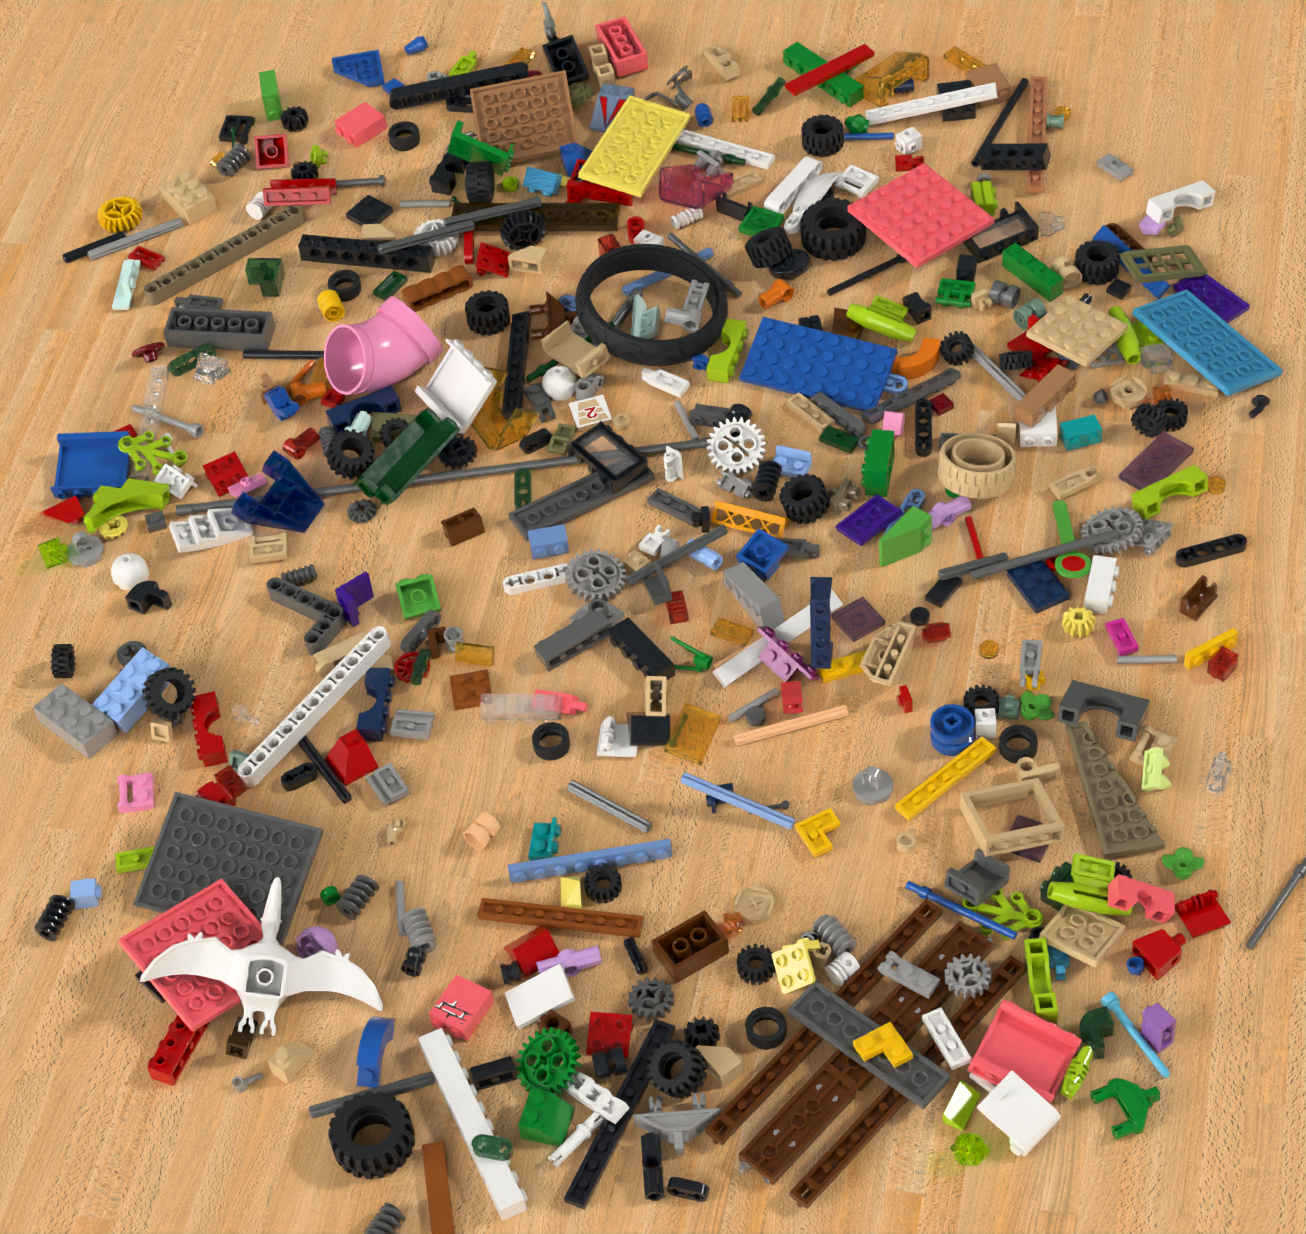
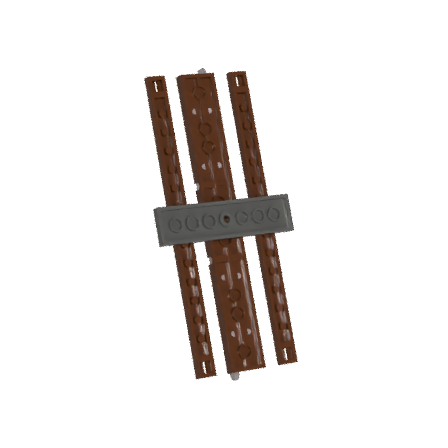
M925 899L835 994L815 980L788 1008V1014L804 1024V1026L705 1128V1133L712 1138L713 1143L723 1145L823 1039L837 1048L836 1052L738 1154L739 1161H741L739 1166L741 1174L753 1168L763 1175V1181L769 1185H774L855 1099V1094L858 1090L862 1091L875 1076L887 1083L889 1086L790 1191V1197L797 1201V1206L800 1208L803 1206L808 1209L908 1099L924 1110L951 1080V1075L939 1067L945 1058L933 1038L920 1052L909 1047L913 1053V1059L896 1068L892 1066L883 1052L864 1062L853 1047V1041L891 1022L904 1042L907 1043L924 1025L922 1015L940 1008L954 993L955 990L949 991V985L945 984L947 963H953V957H956L958 960L961 959V954L965 958L972 954L974 959L980 956V962H982L993 951L992 938H984L959 921L917 965V967L940 979V984L931 997L928 999L899 984L872 1014L866 1017L854 1007L884 977L879 972L878 966L881 962H885L886 955L893 951L902 958L943 915L941 908ZM1009 955L991 975L989 989H983V995L975 993V998L971 996L949 1020L961 1041L966 1038L1027 971L1025 964ZM724 1125V1128L719 1133H717V1131ZM808 1188L809 1190H808V1191L803 1195V1197H802L801 1195H802V1194L806 1191V1189Z

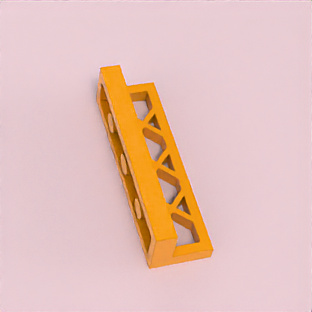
M716 500L711 522L755 533L757 530L753 528L750 522L760 519L763 527L760 528L761 530L765 529L766 533L775 538H782L785 526H789L790 518ZM719 509L725 510L728 515L727 519L723 521L716 520ZM741 514L746 522L737 525L733 518ZM773 523L780 524L778 535L771 534L768 526Z

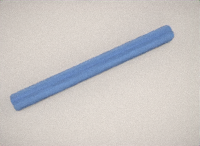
M709 247L696 253L703 260L714 256L713 250ZM655 271L623 286L622 292L625 296H628L634 289L641 290L672 275Z
M684 772L682 775L681 783L787 829L793 827L795 819L687 772Z

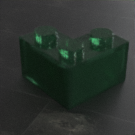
M248 258L245 272L249 285H260L263 297H279L285 275L282 259Z

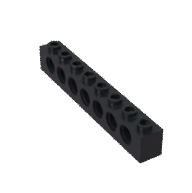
M307 234L302 235L298 244L301 261L431 273L435 264L433 246L415 245L380 254L378 245L387 242Z

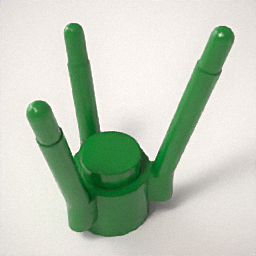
M673 636L670 637L672 641L695 654L693 664H696V667L674 665V669L692 670L699 673L703 669L709 670L713 656L700 652Z

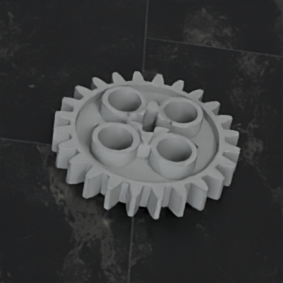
M1112 506L1111 510H1108L1106 507L1104 512L1098 510V515L1091 514V519H1086V524L1082 525L1083 530H1081L1082 538L1117 528L1120 538L1089 546L1090 551L1095 550L1096 554L1102 551L1103 555L1107 552L1113 555L1114 551H1117L1119 554L1121 549L1127 551V546L1134 547V542H1139V537L1143 536L1142 531H1144L1142 518H1140L1139 513H1135L1134 509L1130 511L1129 507H1126L1122 510V506H1119L1118 509Z
M590 548L589 553L583 550L582 556L576 553V558L571 557L570 563H567V569L565 570V582L568 583L567 588H572V594L578 593V599L583 596L584 602L588 599H591V601L594 599H605L609 602L610 596L615 599L616 593L621 594V589L625 587L626 569H624V563H619L620 558L614 559V553L607 555V550L600 553V548L597 549V552Z

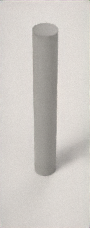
M450 200L400 201L401 208L451 206Z
M675 401L674 406L692 440L700 439L681 402Z
M1177 655L1117 656V664L1177 663Z
M774 688L727 716L728 721L732 723L745 715L749 708L759 707L780 694L779 690Z
M397 881L398 935L403 937L406 936L402 923L403 916L405 915L404 882Z

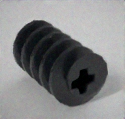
M764 461L759 465L752 493L757 500L764 502L773 500L781 476L780 473L782 472V467L779 463Z
M62 895L50 897L49 903L45 907L46 909L43 910L34 927L35 931L48 941L57 940L56 935L61 933L59 928H64V922L68 920L67 915H71V909L75 908V903Z

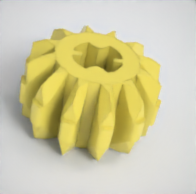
M1076 606L1075 609L1069 607L1068 612H1064L1062 626L1066 634L1071 633L1072 638L1075 635L1081 638L1082 635L1088 637L1089 632H1093L1095 616H1093L1092 610H1087L1086 607L1081 609Z

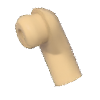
M398 817L387 826L386 834L389 846L397 845V835L405 828L406 821L401 817Z

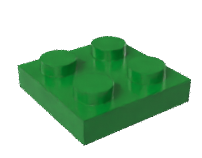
M753 206L738 227L739 233L754 236L767 228L779 227L784 220V214Z

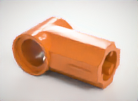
M778 279L772 284L771 289L758 296V302L763 309H768L780 300L788 301L791 299L794 289L782 279Z
M324 381L306 385L303 382H296L290 387L292 400L297 402L299 406L306 404L309 399L322 397L326 393Z

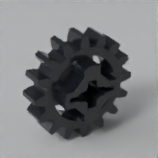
M462 434L460 437L455 435L439 452L438 457L441 464L445 463V467L451 465L452 469L455 466L461 469L462 465L467 467L468 462L473 463V458H477V446L474 440L470 441L469 436L464 438Z

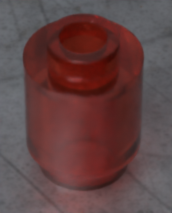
M943 621L925 624L924 629H921L922 638L927 640V643L946 641L947 638H951L949 623H944Z

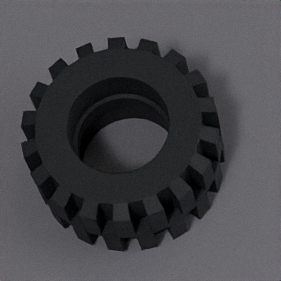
M819 114V116L815 115L812 118H808L803 123L801 128L802 146L808 154H812L815 157H828L831 154H836L843 147V124L835 116Z
M490 161L468 163L465 187L469 203H492L495 191V176Z
M771 227L752 236L745 244V250L755 268H766L785 259L791 253L792 245L782 227Z
M1091 240V242H1084V244L1077 248L1075 265L1082 274V282H1088L1090 285H1104L1107 282H1112L1117 277L1120 253L1114 244H1110L1108 241L1104 242L1103 240Z
M491 290L480 291V293L470 296L465 303L467 324L474 333H480V335L488 334L489 336L503 331L509 325L510 312L508 301L502 293L498 294V291L492 292Z
M346 429L344 433L338 432L337 436H333L327 453V463L330 465V469L332 471L335 470L337 476L339 474L342 475V478L349 477V479H353L355 476L359 478L372 464L375 452L372 440L369 441V436H364L363 432L360 431L358 433L355 429H352V431ZM345 450H351L356 452L360 457L349 458L346 457L342 452Z
M799 474L795 478H790L789 482L786 481L784 483L785 487H782L781 493H779L780 502L787 517L792 522L809 524L812 521L813 523L816 522V519H821L823 517L822 514L827 513V508L830 506V498L824 483L819 477L813 474L811 476L809 474H804L803 476Z
M168 667L151 674L148 677L149 680L143 684L146 687L142 689V693H145V696L142 697L143 701L148 703L145 705L146 708H151L150 712L152 714L157 713L158 717L165 716V718L174 717L188 711L187 709L193 705L191 701H194L196 697L193 696L196 688H192V685L195 683L193 680L190 681L188 679L191 677L188 673L184 675V670ZM164 682H169L176 688L177 698L173 704L166 702L161 695V687Z
M671 1039L667 1040V1044L664 1042L659 1044L660 1048H655L653 1050L655 1054L649 1057L651 1064H647V1069L650 1070L648 1078L652 1080V1085L668 1096L683 1099V1096L690 1097L691 1092L697 1093L699 1091L697 1089L698 1086L702 1087L704 1084L702 1079L707 1077V1073L704 1072L707 1069V1064L704 1063L705 1057L701 1055L698 1049L679 1039L675 1041ZM683 1059L684 1068L682 1073L677 1078L671 1079L672 1066L678 1060Z

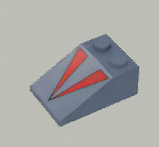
M603 83L598 93L590 130L606 132L629 95L635 97L634 88Z

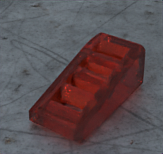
M683 591L671 592L672 600L665 602L670 624L689 621Z

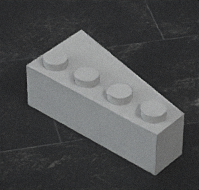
M744 562L723 571L725 587L732 592L757 627L768 626L774 630L784 623L780 598Z

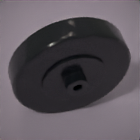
M792 249L785 259L769 267L770 274L778 279L796 278L809 269V255L803 250Z

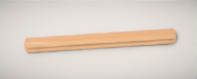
M841 705L734 735V742L736 746L845 717L848 715V709L846 705Z

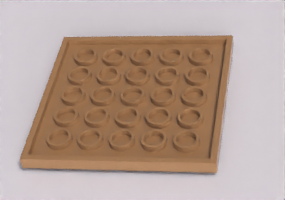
M566 70L470 89L477 140L508 153L511 144H514L512 150L515 153L511 163L560 154L559 146L571 143L579 144Z

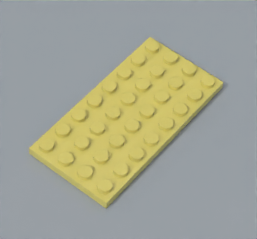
M629 95L579 171L578 178L641 198L689 122L691 114Z

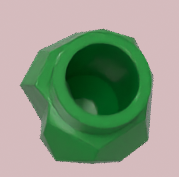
M861 114L847 117L845 125L850 133H867L869 120L865 119Z

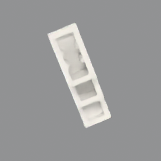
M581 1072L578 1075H572L575 1082L568 1081L569 1089L561 1088L592 1111L598 1112L600 1116L614 1124L629 1109L626 1102L614 1097L609 1090L597 1085L592 1078Z

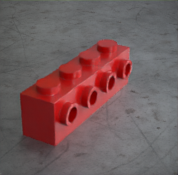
M177 1014L174 1022L170 1023L166 1036L159 1042L154 1057H151L148 1062L147 1069L151 1078L174 1086L210 1021L192 1032Z

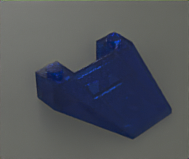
M273 450L263 464L262 472L274 479L275 482L260 502L243 492L234 503L231 514L247 524L305 533L325 506V503L290 460Z

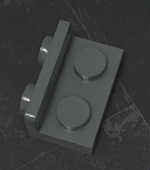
M696 404L695 408L690 411L691 422L694 425L720 428L719 422L724 423L730 408Z

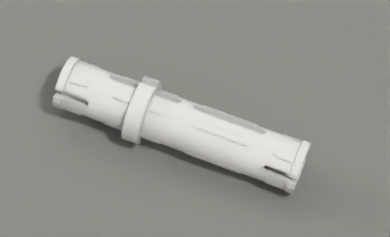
M594 1111L583 1124H578L576 1126L577 1130L548 1157L550 1161L554 1160L553 1164L556 1167H559L585 1139H589L592 1136L591 1133L604 1121L602 1117L599 1118L600 1114Z

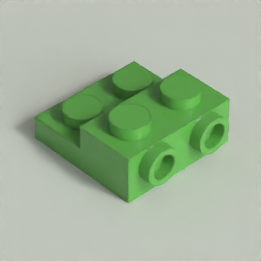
M421 574L415 579L410 580L406 578L400 580L399 583H395L404 620L424 616L430 609L436 612L441 611L432 574Z

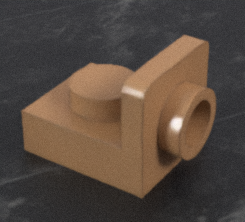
M267 373L261 375L262 383L260 385L262 389L259 390L263 404L267 403L263 394L276 387Z

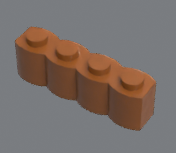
M458 265L451 268L448 272L438 273L433 278H427L418 284L405 287L401 290L402 298L412 311L417 312L426 306L440 302L442 299H448L457 293L469 290L473 287V281L465 267Z

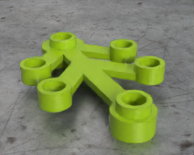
M145 431L144 434L135 438L123 436L118 441L119 450L131 456L135 462L134 467L136 470L143 471L146 467V461L141 459L137 453L140 452L143 453L153 467L152 472L156 476L163 468V465L155 457L173 461L179 467L185 465L188 459L187 453L183 450H177L174 454L158 450L157 448L170 447L172 439L169 436H163L161 439L152 442L154 434L151 431ZM142 442L150 443L145 446L139 445Z
M1002 889L996 892L1000 895L990 896L991 900L998 902L1001 908L982 903L976 906L963 899V907L974 912L978 911L996 915L998 917L992 920L1001 925L1012 919L1018 920V922L1011 926H1005L1016 932L1026 927L1033 929L1043 924L1042 913L1035 908L1030 909L1023 899L1021 892H1013L1011 894V903L1014 906H1019L1022 912L1015 911L1004 897ZM980 924L981 934L985 936L992 934V929L985 930L983 928L986 926ZM1001 934L1002 939H1004V940H1010V939H1011V938H1009V937H1007V936Z

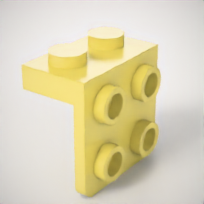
M803 938L797 940L796 944L781 947L782 950L771 954L783 994H788L815 982L816 978L809 953L820 949L819 940Z

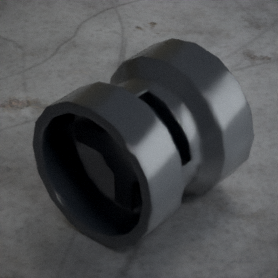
M409 948L405 955L406 960L401 965V970L409 976L417 977L421 974L423 969L421 965L425 963L427 954L421 949Z

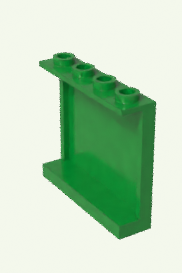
M457 120L451 134L447 152L468 162L490 161L495 174L503 176L504 172L507 173L515 153L512 150L514 144H511L508 153L463 134L464 122Z

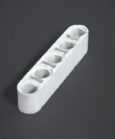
M805 156L767 197L764 209L783 214L796 200L803 186L820 174L823 162Z

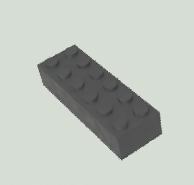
M172 307L163 333L168 347L268 350L276 326L272 312Z

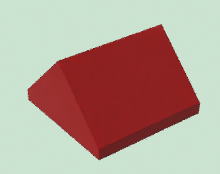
M543 927L535 928L504 947L513 961L516 960L517 966L525 978L538 971L536 962L557 957L560 953L548 929Z

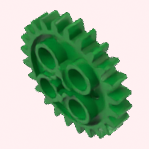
M551 1027L550 1030L543 1028L542 1034L535 1031V1038L528 1037L529 1044H522L525 1048L524 1051H518L522 1057L516 1059L520 1063V1066L515 1068V1070L520 1072L517 1078L522 1080L520 1085L525 1087V1090L528 1092L533 1088L552 1092L553 1094L555 1092L562 1094V1087L569 1089L568 1081L575 1082L572 1075L579 1074L575 1068L581 1066L577 1062V1059L582 1057V1055L577 1053L580 1047L575 1045L576 1040L569 1033L559 1028Z

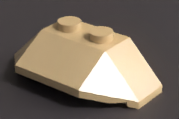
M897 621L893 626L873 635L860 664V667L872 682L890 687L898 684L911 655L917 626Z

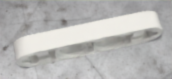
M567 563L508 576L503 580L504 591L509 595L567 583L565 582ZM545 575H553L551 579H544ZM527 579L535 580L533 583L530 584L525 582Z

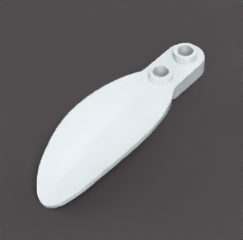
M842 172L819 175L803 186L795 200L793 212L784 224L788 234H794L801 229L800 219L803 216V212L811 204H815L816 201L823 198Z

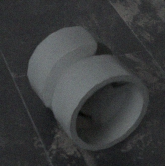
M996 280L990 289L989 298L992 300V303L998 305L1002 303L1003 307L1014 309L1020 299L1021 288L1014 285L1007 286V283Z

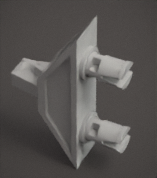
M696 1093L692 1095L693 1110L662 1112V1097L657 1096V1102L654 1105L651 1096L648 1098L649 1113L633 1114L635 1126L649 1133L660 1134L661 1139L669 1142V1144L674 1143L675 1155H684V1142H689L703 1133L705 1128L721 1113V1108L706 1109V1095L701 1093L700 1102H698Z

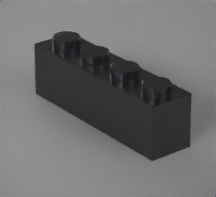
M629 617L609 628L611 644L614 647H618L626 659L629 658L632 661L635 669L640 670L644 674L645 679L647 676L666 677L667 681L675 676L674 663Z

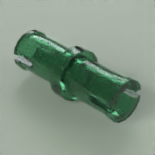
M420 649L417 660L413 663V672L409 679L413 685H420L424 673L428 670L427 664L431 653L427 649Z

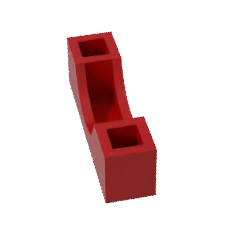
M212 691L195 695L196 697L190 710L192 716L195 715V719H192L194 731L197 730L198 733L194 734L196 745L200 746V749H197L199 761L203 760L205 768L228 763L226 746L222 735H215L208 731L212 723L221 718L216 693Z

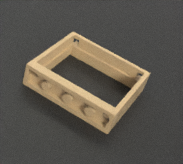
M1038 778L961 793L960 810L985 857L1064 841L1065 825ZM1034 796L1049 822L1048 824L989 835L976 808Z

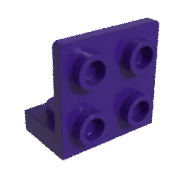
M366 571L335 589L338 604L343 608L346 620L353 627L360 624L357 608L374 598L370 577Z

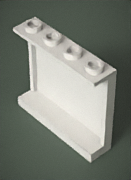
M446 339L445 341L451 347L427 386L422 387L418 385L415 392L441 420L446 417L453 419L460 429L458 433L465 434L498 381L493 377L492 372L483 367L481 361L473 357L474 354L463 347L464 344L461 341Z

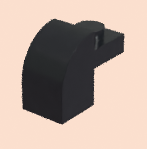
M156 581L140 582L125 596L129 609L143 615L152 605L169 610L172 606L169 594L165 590H160Z

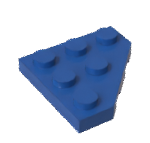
M379 49L332 58L333 69L336 74L368 87L385 84Z

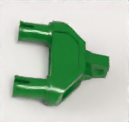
M1113 1078L1107 1082V1085L1090 1091L1094 1104L1109 1098L1116 1099L1128 1119L1123 1123L1111 1126V1132L1116 1140L1132 1133H1143L1148 1109L1153 1106L1154 1102L1160 1100L1161 1095L1156 1086L1144 1090V1088L1140 1089L1139 1085L1120 1078Z

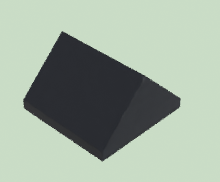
M645 712L626 713L630 746L669 745L670 715L666 713V717L646 716Z

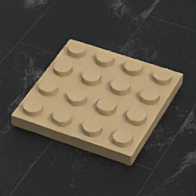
M1068 295L1027 330L1026 337L1087 367L1128 330V324Z

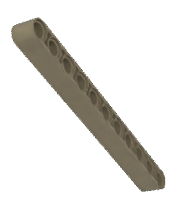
M290 205L148 283L144 287L148 304L158 305L300 227L304 224L301 206Z

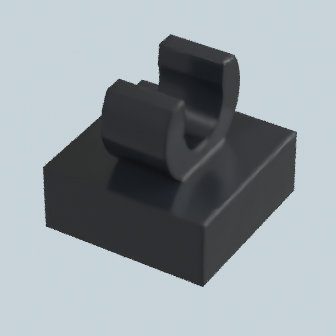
M701 506V512H693L691 520H693L692 526L696 528L701 526L702 533H708L710 530L709 506Z

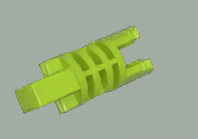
M1090 1046L1082 1047L1076 1058L1071 1060L1064 1075L1060 1094L1069 1099H1072L1082 1086L1090 1069L1089 1063L1093 1056V1050Z

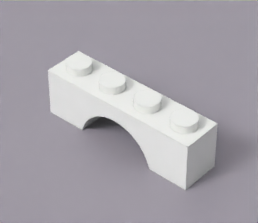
M1202 180L1150 198L1146 213L1155 222L1160 224L1172 220L1176 207L1188 206L1201 210L1212 206L1216 191Z

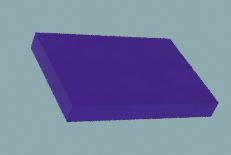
M876 494L838 523L836 530L859 546H862L903 515L902 510Z

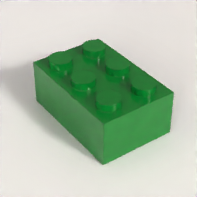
M872 429L871 437H867L868 450L864 452V461L866 463H862L861 475H864L862 477V487H865V495L875 496L878 494L879 496L887 497L895 458L894 431Z

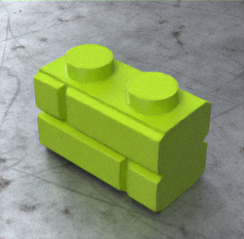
M980 181L972 182V201L985 212L994 216L995 209H998V200L994 199L996 197V188L992 187L991 181H982V183Z

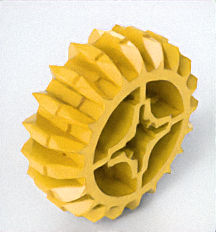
M123 195L122 197L111 198L109 201L105 200V204H101V208L98 209L97 217L99 224L105 231L110 233L130 232L131 228L135 229V225H140L143 211L139 201L130 196L125 197Z

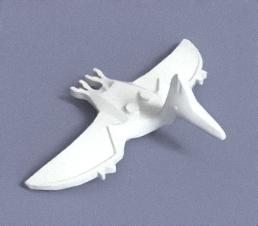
M276 877L271 885L263 917L260 918L263 938L258 943L243 949L231 950L216 936L203 938V933L199 932L194 938L191 934H188V940L170 946L154 958L140 978V982H146L164 976L190 974L224 982L237 991L244 1008V1015L239 1022L238 1032H242V1027L246 1024L247 1017H249L250 1033H254L253 1014L255 1011L264 1012V1020L260 1026L259 1034L264 1033V1028L267 1027L268 1020H270L271 1035L275 1036L274 1016L279 1006L288 996L303 991L342 993L361 1000L379 1011H383V1003L375 985L360 967L348 960L349 953L342 956L339 949H336L334 954L320 950L303 959L293 955L279 945L276 940L279 926L282 923L280 919L281 880L279 877Z

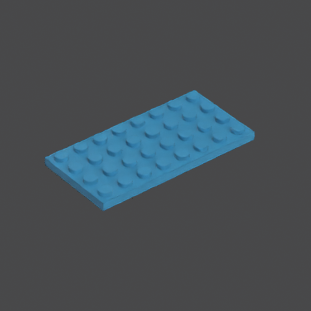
M1188 290L1133 309V316L1227 396L1269 381L1282 374L1283 370Z

